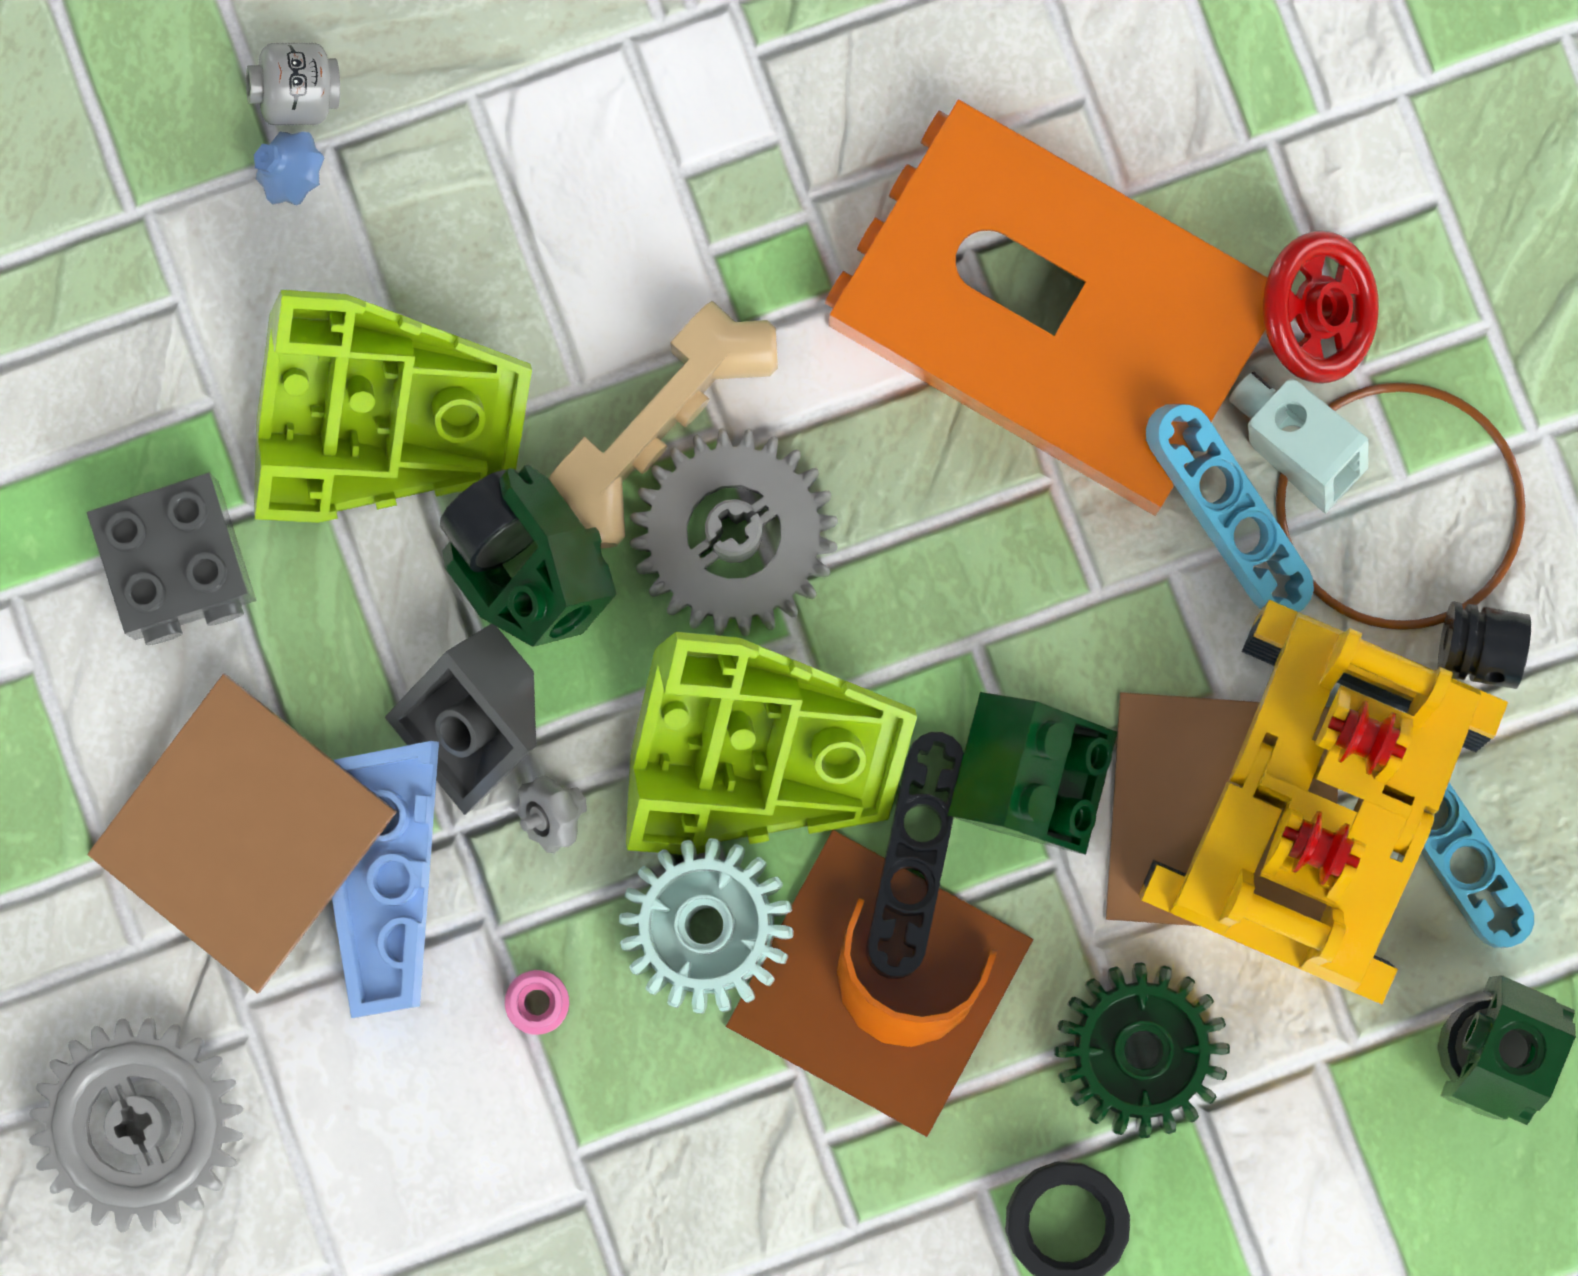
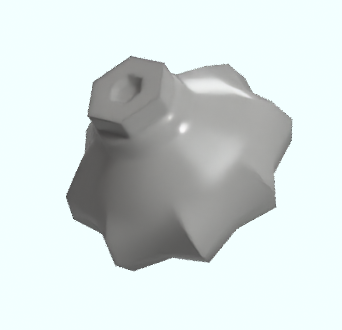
M547 776L536 777L533 782L522 784L518 789L520 804L517 813L522 819L520 820L521 828L527 831L529 839L538 842L547 853H555L561 847L571 846L577 838V820L582 813L587 811L586 798L579 788H562Z

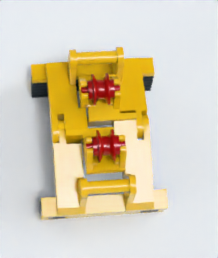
M1268 600L1256 616L1241 651L1273 665L1274 668L1229 781L1239 786L1226 782L1187 873L1153 859L1138 895L1141 901L1382 1005L1398 969L1389 961L1376 956V950L1428 839L1434 822V814L1439 810L1462 747L1476 753L1484 744L1486 745L1487 742L1496 736L1508 702L1453 679V672L1445 668L1439 667L1437 670H1432L1361 639V632L1352 628L1344 632L1272 600ZM1336 683L1341 684L1316 741H1314L1312 738L1330 692ZM1324 749H1327V754L1320 767L1318 766ZM1315 778L1358 797L1354 810L1309 792L1312 779ZM1279 817L1280 820L1260 876L1326 904L1327 906L1320 922L1254 893V873ZM1392 851L1399 854L1397 860L1390 857Z

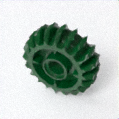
M1134 963L1132 968L1133 983L1129 984L1125 983L1123 973L1118 966L1109 968L1107 972L1112 989L1106 992L1095 978L1089 979L1085 982V986L1095 1001L1089 1006L1082 999L1071 997L1067 1003L1072 1011L1082 1016L1079 1024L1067 1020H1060L1057 1024L1058 1031L1075 1035L1074 1046L1060 1045L1054 1047L1055 1057H1074L1076 1066L1075 1068L1061 1071L1058 1074L1059 1081L1061 1083H1069L1080 1078L1084 1087L1074 1092L1070 1097V1101L1074 1106H1079L1093 1097L1097 1104L1090 1111L1088 1119L1094 1124H1099L1109 1110L1115 1112L1116 1114L1112 1122V1132L1115 1134H1124L1128 1126L1129 1117L1136 1118V1131L1140 1138L1150 1137L1152 1131L1151 1118L1158 1117L1160 1127L1165 1134H1172L1176 1132V1123L1172 1116V1111L1178 1109L1188 1122H1195L1199 1115L1195 1107L1189 1102L1192 1096L1195 1095L1201 1101L1212 1104L1217 1098L1212 1090L1201 1084L1205 1076L1216 1080L1226 1079L1227 1071L1221 1067L1209 1065L1210 1054H1229L1230 1045L1224 1042L1210 1043L1208 1036L1209 1032L1223 1029L1226 1023L1222 1017L1212 1018L1205 1022L1201 1018L1200 1013L1210 1008L1214 1002L1209 994L1198 997L1192 1004L1186 999L1195 984V980L1191 977H1184L1178 983L1175 990L1168 988L1172 976V969L1168 966H1160L1154 983H1148L1145 963ZM1138 1031L1151 1034L1159 1048L1156 1061L1145 1069L1133 1067L1125 1056L1126 1041L1132 1034Z

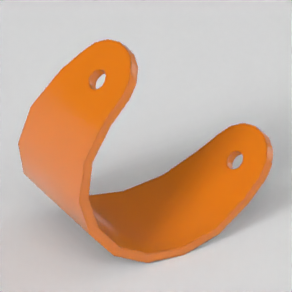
M858 898L842 940L837 967L842 1003L856 1025L881 1043L914 1047L940 1040L967 1016L988 981L997 950L991 948L975 990L969 999L948 1013L920 1017L895 1012L875 1000L858 980L850 951L853 930L865 901Z

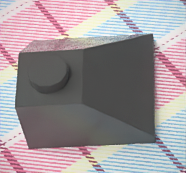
M493 624L486 626L447 650L385 716V719L407 745L428 741L439 742L436 781L464 815L472 811L536 747L534 671L499 628Z

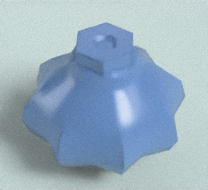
M280 131L270 145L262 144L254 154L255 168L258 169L256 180L264 188L266 198L271 204L288 202L299 205L303 202L308 192L320 185L319 171L325 158L316 149L314 138L309 132L291 134Z

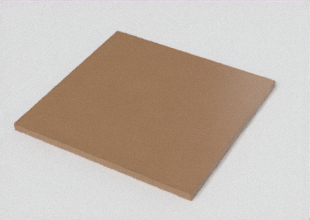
M222 674L87 855L258 994L270 981L397 811L228 675Z
M1120 692L1106 920L1199 926L1141 901L1138 894L1153 859L1187 873L1226 782L1239 786L1229 781L1260 702ZM1330 707L1324 708L1312 740L1316 741ZM1324 749L1318 766L1320 767L1327 754V749ZM1315 778L1312 779L1309 792L1337 803V788ZM1279 817L1254 873V893L1320 922L1327 906L1326 904L1260 876L1280 820Z

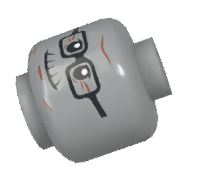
M317 43L268 44L260 53L259 64L247 66L246 93L248 103L260 104L261 114L270 125L320 124L326 119L329 109H337L339 106L340 75L338 61L336 58L328 59L323 47Z

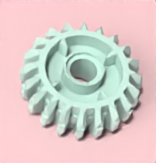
M708 839L705 846V858H698L692 841H683L681 843V851L684 862L676 864L674 857L664 849L657 854L659 862L666 870L660 877L646 866H642L639 869L638 874L641 879L652 885L646 895L633 888L626 890L625 898L633 903L640 904L641 909L639 914L621 913L619 915V923L628 927H638L639 935L626 937L621 940V948L624 951L643 949L645 955L636 959L629 968L635 975L643 974L651 968L656 971L646 985V990L650 994L656 995L668 982L673 985L668 995V1005L678 1008L683 1003L687 991L693 992V1011L703 1014L707 1008L708 994L715 993L716 1004L719 1010L722 1012L730 1011L732 1002L728 990L736 987L740 997L749 1003L755 999L754 991L747 983L749 978L755 975L760 982L767 986H771L775 981L773 975L761 967L765 959L768 957L776 963H786L788 955L780 949L771 947L773 937L779 939L793 938V928L786 925H774V917L790 913L792 906L789 901L769 902L768 897L778 892L782 888L783 883L778 877L769 878L761 884L756 881L767 866V863L762 858L757 857L752 860L745 870L740 868L745 849L741 845L734 844L729 850L726 861L720 860L721 847L717 839ZM702 909H716L723 919L721 935L711 943H697L690 933L692 917Z

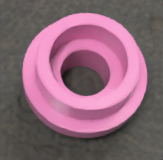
M542 970L525 972L516 977L507 989L505 995L507 1016L516 1028L525 1033L533 1035L549 1033L559 1027L567 1016L569 1010L568 991L563 982L549 972ZM534 990L544 991L550 1000L549 1008L541 1015H533L526 1008V998Z

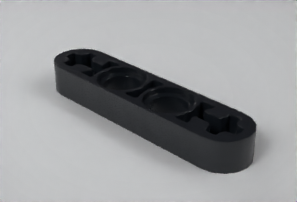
M929 732L921 735L912 744L905 760L866 949V956L870 966L879 975L888 979H901L911 975L921 965L926 953L954 819L948 816L964 755L962 747L956 739L943 732ZM933 746L944 748L943 758L953 762L952 770L942 769L937 778L935 792H948L947 802L930 794H909L910 784L923 789L927 776V766L918 762V754L928 755ZM918 806L932 809L940 820L938 835L927 842H919L912 839L904 828L906 813ZM902 869L919 871L927 882L925 897L915 904L899 902L891 891V880L894 874ZM884 908L901 916H922L920 928L910 922L906 926L904 945L914 948L913 957H903L898 967L888 965L887 953L878 950V942L890 940L896 923V919L883 920Z

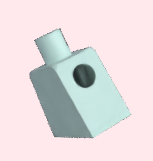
M1252 372L1232 392L1229 401L1251 419L1248 423L1251 446L1275 469L1284 474L1300 492L1325 514L1368 469V438L1297 380L1290 378L1276 391L1258 374ZM1287 426H1297L1300 428L1292 432L1282 430Z

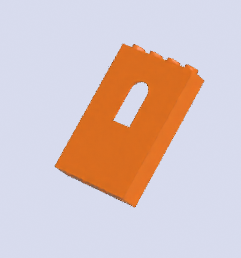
M958 99L949 115L939 110L928 126L921 144L929 149L917 169L907 164L897 178L889 194V197L897 202L886 221L883 222L875 217L864 233L857 251L865 256L853 276L843 271L829 292L825 301L826 305L833 308L829 314V327L1156 516L1174 484L1151 452L1146 441L1148 420L1156 409L1166 404H1186L1199 408L1212 422L1266 330L1263 317V298L1268 277ZM980 231L998 232L1085 282L1055 335L1050 334L981 294L961 279L956 268V253L961 243L967 237ZM1172 421L1171 424L1175 432L1168 439L1169 443L1184 445L1193 454L1194 451L1189 448L1182 435L1189 427L1188 423Z

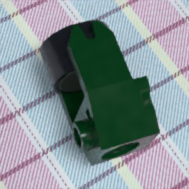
M524 465L519 473L515 469L510 468L491 473L478 480L460 493L448 505L440 518V528L450 540L442 550L445 569L480 618L532 647L583 634L616 596L609 565L605 562L601 553L602 540L596 527L585 529L552 482L530 465ZM535 541L539 547L517 574L511 578L503 564L515 558Z
M1505 976L1489 977L1483 991L1492 999L1466 1003L1451 1013L1441 1028L1438 1052L1441 1066L1451 1081L1445 1082L1440 1096L1452 1103L1465 1106L1477 1114L1492 1119L1507 1120L1509 1117L1528 1125L1534 1114L1540 1111L1551 1098L1576 1038L1575 1023H1573L1575 1010L1556 1002V999Z

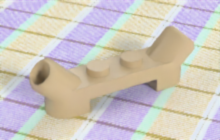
M714 301L706 304L670 342L672 354L684 365L611 446L602 453L586 437H583L548 479L585 529L593 527L598 529L602 540L601 549L616 547L625 537L622 482L635 468L641 474H644L654 465L667 448V445L661 439L677 422L687 427L701 413L710 400L704 392L717 379L770 377L778 369L776 328L768 320L735 322Z

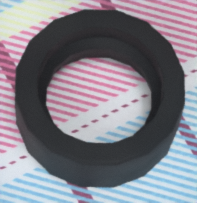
M1057 1161L1034 1169L1016 1186L1006 1207L1005 1232L1012 1252L1034 1276H1104L1120 1261L1129 1241L1130 1214L1122 1192L1107 1175L1083 1163ZM1060 1185H1075L1091 1192L1101 1203L1106 1218L1105 1234L1099 1247L1088 1257L1075 1262L1056 1261L1044 1255L1034 1244L1029 1230L1030 1213L1036 1200L1048 1189Z

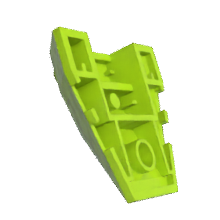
M281 289L269 314L257 412L254 518L258 520L319 523L338 519V511L374 503L377 510L397 506V498L433 490L436 497L464 491L473 483L491 473L510 468L516 470L532 375L531 364L348 294Z
M675 632L654 650L630 752L626 826L627 850L659 853L665 849L670 854L682 855L681 843L690 840L693 842L697 854L705 853V846L710 838L722 842L747 837L750 845L769 841L768 833L807 826L808 833L812 834L888 820L916 723V710L742 638Z

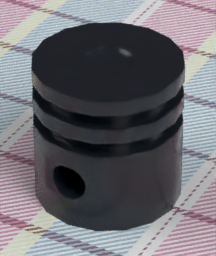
M1451 602L1441 633L1438 668L1442 667L1452 671L1455 679L1465 680L1466 676L1469 675L1472 682L1517 689L1521 683L1528 658L1531 638L1530 615L1483 607L1481 612H1479L1478 606L1467 604L1465 610H1463L1462 603Z

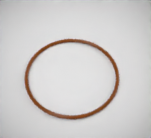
M1384 383L1364 387L1336 399L1328 405L1334 411L1355 400L1375 394L1409 392L1428 395L1443 400L1467 413L1495 441L1507 462L1512 476L1516 498V519L1509 549L1501 565L1480 591L1462 603L1463 610H1465L1467 604L1478 605L1497 587L1511 567L1519 549L1525 524L1526 504L1521 473L1516 459L1501 433L1475 407L1446 391L1414 383ZM1280 472L1276 493L1277 522L1292 543L1285 509L1288 478ZM1313 579V593L1326 605L1344 616L1370 626L1397 630L1421 629L1444 623L1447 612L1416 620H1388L1372 617L1337 601Z

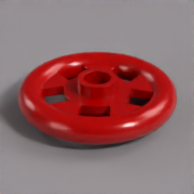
M1329 231L1309 232L1292 240L1281 251L1271 267L1263 298V317L1266 334L1279 361L1290 373L1302 380L1324 384L1340 380L1350 374L1368 353L1377 329L1379 298L1374 274L1362 252L1344 236ZM1325 257L1338 263L1335 279L1322 275ZM1300 270L1306 280L1300 285L1295 295L1291 288ZM1294 318H1296L1299 328L1305 334L1299 343L1294 336L1290 323ZM1334 336L1337 352L1324 358L1321 339H1328Z

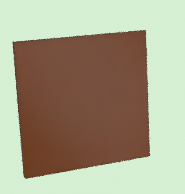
M832 830L792 904V911L786 915L781 924L793 928V938H774L771 947L780 949L788 955L786 963H776L768 957L765 959L761 967L770 972L775 981L771 986H767L753 975L749 985L754 991L755 999L748 1003L741 998L726 1027L928 1137L1034 939L939 888L926 953L921 965L911 975L901 979H888L879 975L870 966L866 956V949L885 858ZM902 869L893 875L891 891L899 902L915 904L925 897L927 882L910 871ZM858 898L865 901L853 930L850 951L858 980L875 1000L895 1012L920 1017L948 1013L969 999L975 990L991 948L997 950L988 981L967 1016L940 1040L914 1047L881 1043L856 1025L842 1003L837 967L842 940ZM884 908L883 920L896 919L892 937L889 941H879L878 950L887 953L888 965L898 967L903 957H913L914 948L904 945L906 926L910 922L920 928L922 916H901Z

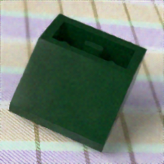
M980 692L948 816L991 831L1086 855L1118 732L1038 701Z

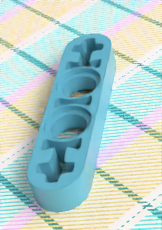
M1166 404L1156 409L1150 416L1146 426V441L1149 448L1253 603L1261 610L1268 600H1272L1297 612L1303 610L1310 602L1314 591L1310 570L1208 417L1199 408L1186 404ZM1171 422H1187L1189 427L1182 434L1185 442L1192 451L1205 452L1207 450V454L1194 459L1188 448L1184 445L1170 444L1168 439L1175 432ZM1216 466L1225 475L1226 489L1219 500L1210 503L1200 492V479L1207 469ZM1250 517L1257 522L1260 528V540L1254 550L1242 553L1234 542V531L1241 520ZM1266 561L1274 573L1290 576L1291 579L1284 586L1288 596L1286 598L1272 596L1271 593L1278 586L1277 581L1269 569L1254 567L1253 569V566Z
M1448 783L1443 797L1448 807L1447 821L1440 829L1430 831L1421 853L1476 936L1483 943L1494 948H1508L1518 945L1531 934L1534 926V912L1531 904L1451 784ZM1458 848H1473L1483 858V874L1472 884L1458 881L1450 870V859ZM1495 878L1501 884L1502 889L1490 894L1498 906L1501 908L1513 906L1518 913V916L1511 921L1512 927L1515 930L1511 936L1505 930L1494 932L1490 930L1487 923L1494 918V912L1485 899L1479 900L1473 907L1467 897L1469 894L1486 889Z

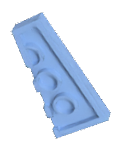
M437 741L422 742L334 760L397 811L332 897L351 1018L420 1007L439 742Z

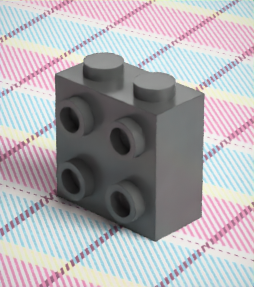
M210 472L87 512L124 634L132 639L144 638L146 645L163 643L183 634L181 625L205 618L208 626L225 623L244 615L242 605L256 601L219 481Z

